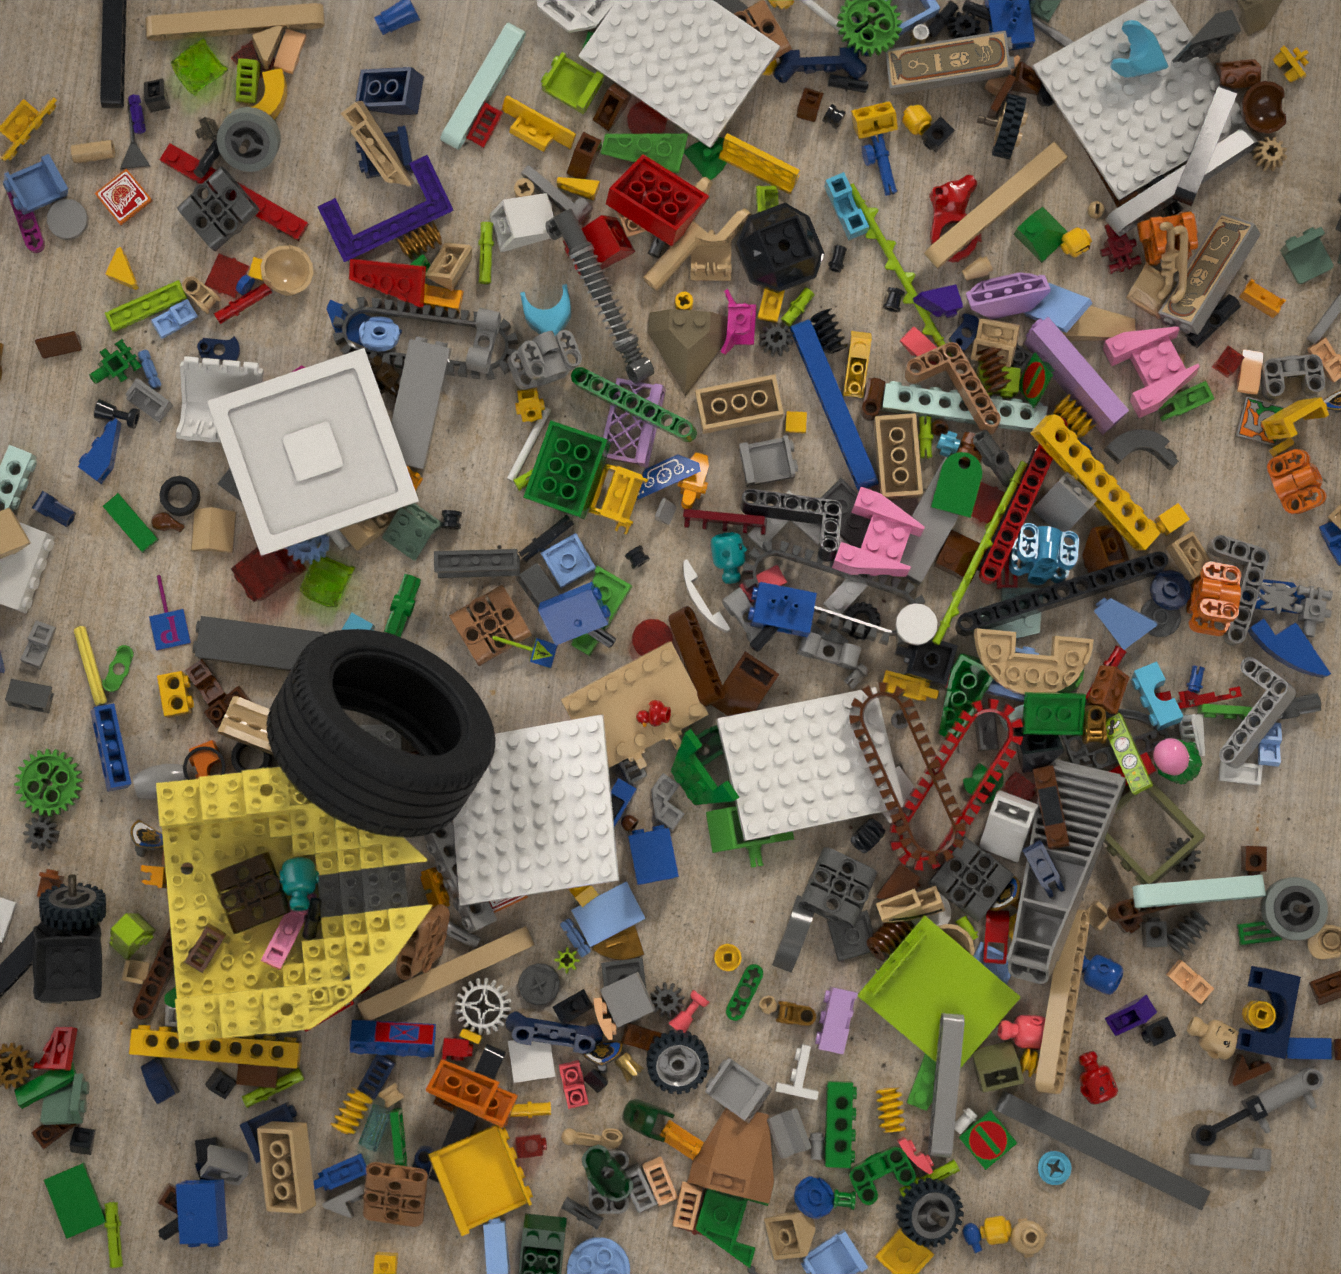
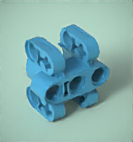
M1026 523L1021 527L1018 539H1016L1011 549L1009 570L1016 576L1027 573V581L1033 585H1042L1048 579L1056 584L1063 582L1067 579L1069 570L1075 566L1078 560L1079 537L1072 531L1062 532L1054 527L1036 526L1032 523ZM1024 530H1031L1034 537H1026ZM1064 538H1071L1074 541V545H1067L1064 542ZM1018 559H1020V566L1022 567L1021 569H1019L1018 565L1016 564ZM1058 567H1060L1061 577L1056 572Z

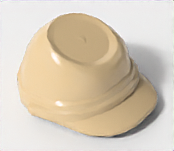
M1325 924L1317 934L1308 938L1307 946L1312 956L1321 960L1339 958L1341 955V928Z

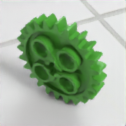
M846 0L845 6H841L839 10L841 13L837 16V19L841 20L836 25L841 28L838 35H844L841 41L849 42L847 48L854 46V53L861 50V56L866 51L870 57H872L874 51L878 56H880L882 50L886 53L889 47L892 48L895 45L894 41L899 39L897 34H900L902 31L898 27L901 26L902 20H897L901 13L894 12L898 6L894 5L891 7L890 3L892 0ZM868 8H874L876 13H871ZM881 14L884 15V17H881V18H878L877 20H875V19H876L878 16H880ZM851 18H858L860 23L853 22ZM879 24H884L887 30L881 29ZM863 28L860 32L855 33L856 30ZM862 34L869 35L871 40L864 39Z
M46 749L44 755L42 751L38 750V757L30 754L31 761L24 759L23 762L26 766L18 767L22 773L15 775V777L20 779V782L14 783V785L20 786L16 794L23 795L19 799L20 802L27 801L24 806L25 808L33 806L32 813H36L39 810V815L44 816L47 811L48 816H52L53 811H55L57 815H60L61 808L69 811L67 804L75 805L72 799L80 798L76 792L83 790V788L78 786V783L84 782L83 779L78 778L83 772L75 770L79 764H71L74 758L68 757L66 759L67 753L62 752L59 756V750L55 749L51 754L50 749ZM44 763L49 765V771L46 774L41 772V766ZM58 766V770L54 773L55 767ZM65 772L68 777L67 781L60 783L59 776ZM47 779H51L50 781L53 782L52 786H48L46 783ZM34 782H38L39 790L33 793L31 785ZM52 791H56L58 794L57 800L51 802L49 799ZM44 792L43 798L40 799V795Z

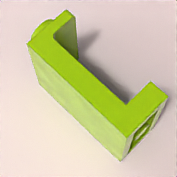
M561 52L559 56L556 55L553 59L550 72H546L541 79L542 91L584 115L604 83V75L598 71L596 73L591 72L567 58L566 53Z

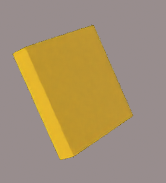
M899 1228L875 1255V1258L892 1274H918L934 1254L927 1247L917 1245L910 1240Z

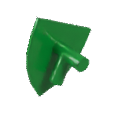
M718 137L711 149L698 141L684 151L686 157L702 177H707L709 180H713L727 164V162L719 159L724 143V138Z

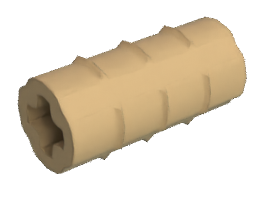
M112 140L71 145V155L74 163L115 158V147Z

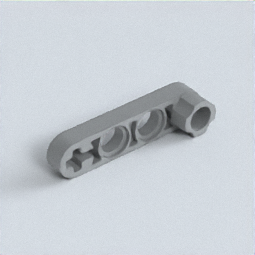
M527 165L521 172L524 178L532 181L538 191L542 194L547 193L548 199L563 212L572 208L579 224L593 209L589 202L582 197H579L573 203L531 166Z
M1341 292L1306 338L1313 344L1319 341L1340 313Z
M1253 1148L1252 1158L1189 1153V1164L1271 1171L1272 1150Z

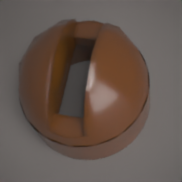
M942 418L934 420L932 423L933 433L936 436H941V433L946 435L949 431L946 420Z
M626 815L621 820L622 828L630 833L637 826L639 820L633 815Z

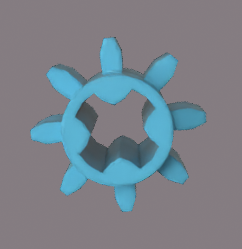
M948 431L947 435L941 433L936 448L941 449L940 455L949 457L950 453L954 454L957 452L961 440L956 439V433Z

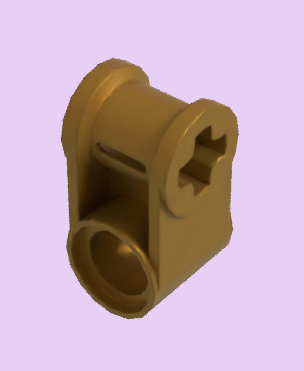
M1089 704L1085 706L1082 742L1083 744H1088L1089 742L1105 744L1107 740L1106 712L1100 706ZM1096 709L1098 715L1095 719H1091V712Z
M778 1001L780 1007L778 1018H776L775 1022L805 1026L815 1022L816 1013L813 1008L797 1005L796 1003ZM788 1008L787 1017L785 1018V1010ZM804 1010L812 1012L813 1018L811 1021L805 1022L801 1019V1013Z

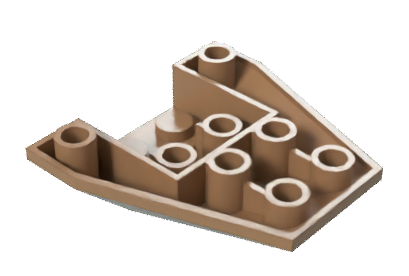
M725 1108L702 1145L700 1152L692 1162L688 1183L747 1199L770 1203L774 1186L771 1135L767 1123L769 1115L756 1112L748 1124L728 1108Z

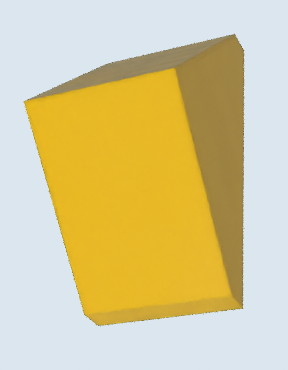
M118 247L105 275L110 280L137 290L139 287L125 251Z

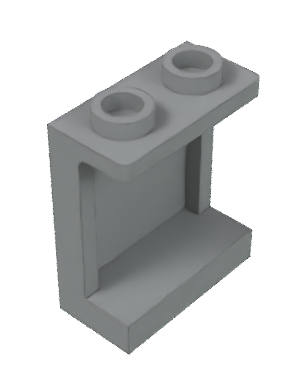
M784 435L783 438L752 444L747 442L739 444L746 487L795 477L798 465L796 459H792L791 452H794L793 441L788 439V435Z
M1066 472L1032 510L1051 527L1066 532L1074 526L1098 499L1072 475Z
M728 1058L719 1065V1072L715 1078L712 1077L707 1082L705 1093L749 1124L772 1091V1088L734 1060Z

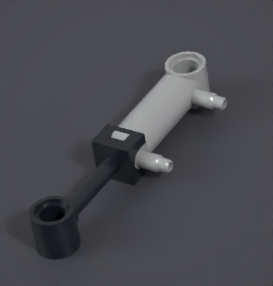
M1304 1068L1298 1074L1264 1092L1242 1100L1241 1103L1244 1109L1212 1126L1202 1123L1195 1125L1191 1132L1192 1139L1202 1146H1210L1215 1142L1217 1132L1248 1116L1251 1121H1258L1261 1128L1267 1134L1271 1132V1129L1265 1117L1271 1111L1303 1095L1311 1109L1317 1108L1310 1091L1317 1090L1323 1085V1075L1316 1069ZM1312 1073L1315 1080L1309 1085L1307 1083V1076ZM1206 1129L1208 1137L1205 1140H1201L1200 1132Z

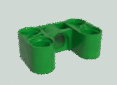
M891 1146L875 1153L864 1161L852 1166L848 1171L849 1179L858 1198L865 1205H872L878 1199V1192L872 1181L890 1172H893L897 1181L903 1186H909L916 1179L915 1171L906 1153L898 1146ZM893 1151L901 1152L899 1161H891L890 1155ZM856 1170H862L864 1173V1177L859 1181L853 1179V1173ZM903 1170H909L911 1173L910 1178L906 1181L900 1179V1173ZM866 1189L873 1190V1197L869 1200H865L862 1197Z

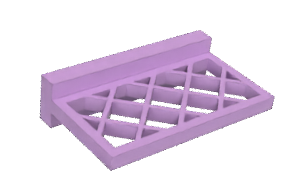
M617 378V385H629L635 394L644 388L650 389V396L646 399L662 407L666 392L663 385H652L642 382L635 384L631 380ZM619 392L613 395V400L618 399V395L620 396ZM611 405L603 438L608 439L610 435L611 439L609 441L611 443L614 441L619 450L613 454H608L606 459L637 464L648 468L657 428L642 420L637 421L632 416L635 423L625 429L620 420L629 414L625 412L618 417L615 413L616 407ZM650 410L647 417H652L655 410ZM619 422L623 431L613 437L610 432L611 426ZM638 426L641 434L638 438L632 440L628 431ZM626 433L631 442L621 448L616 439ZM634 445L637 450L635 459L626 457L623 451Z

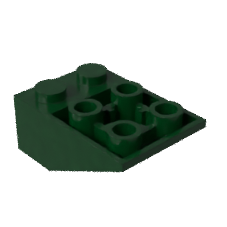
M525 1213L519 1274H561L567 1218Z

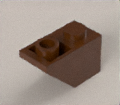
M583 132L574 149L566 174L576 179H587L602 148V140Z

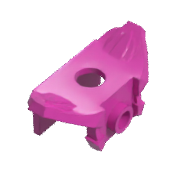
M728 289L724 291L729 302L727 336L721 349V353L724 355L735 345H754L756 305L737 304Z

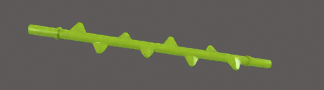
M854 183L850 184L856 206L859 209L861 208L870 227L865 237L867 239H877L888 259L884 266L885 269L895 271L907 292L902 300L903 303L914 304L925 323V327L922 330L923 335L932 336L934 343L938 347L946 344L943 340L944 337L940 335L930 317L931 313L914 303L913 298L917 296V293L911 283L916 275L914 272H904L892 251L896 242L886 240L874 220L879 211L878 208L867 207L866 201L862 199ZM946 353L948 356L953 357L951 353Z
M1020 461L1013 477L1010 478L1011 482L991 522L987 523L984 527L986 532L958 589L951 594L953 600L943 620L940 621V626L932 640L936 645H940L947 629L950 627L952 618L959 614L958 606L986 549L993 545L991 539L1028 466L1024 461Z

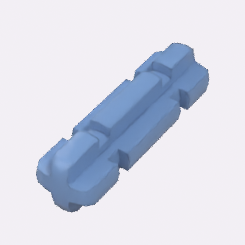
M142 350L138 352L146 378L149 379L150 387L152 389L159 388L161 382L157 377L158 374L149 351Z
M568 918L560 926L564 931H567L566 935L573 946L578 948L577 952L579 955L584 957L591 952V949L587 944H584V938L578 929L573 927L574 923Z

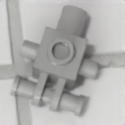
M1299 585L1297 595H1306V598L1301 600L1300 605L1294 604L1293 612L1299 613V621H1304V635L1306 637H1315L1317 624L1324 622V617L1330 618L1332 614L1331 610L1326 609L1327 601H1322V598L1331 601L1333 591H1325L1321 587H1318L1316 590L1314 586L1302 587V585Z

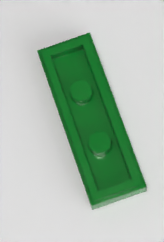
M119 493L103 505V508L142 553L159 540Z
M72 1062L71 1070H50L16 1088L14 1092L18 1106L23 1109L73 1082L74 1074H77L74 1063Z

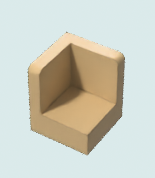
M1093 901L1086 909L1090 914L1089 925L1095 930L1100 931L1110 920L1107 915V908L1099 901Z
M126 959L122 980L144 984L150 971L151 963Z

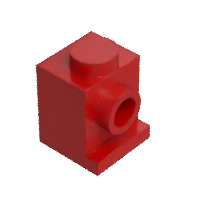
M445 1037L442 1059L446 1060L448 1056H451V1060L464 1061V1057L473 1056L474 1044H470L468 1039Z

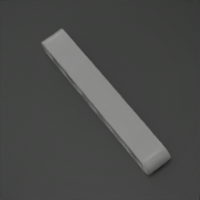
M942 1013L940 1017L928 1142V1155L931 1157L951 1158L964 1034V1015Z

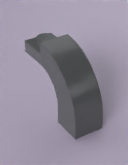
M1144 429L1131 430L1119 435L1103 450L1117 465L1129 453L1138 450L1153 454L1168 470L1172 469L1179 462L1176 459L1177 455L1171 449L1165 448L1170 442L1166 437L1157 432Z
M799 895L795 899L789 921L772 966L791 973L814 912L799 904L802 897Z

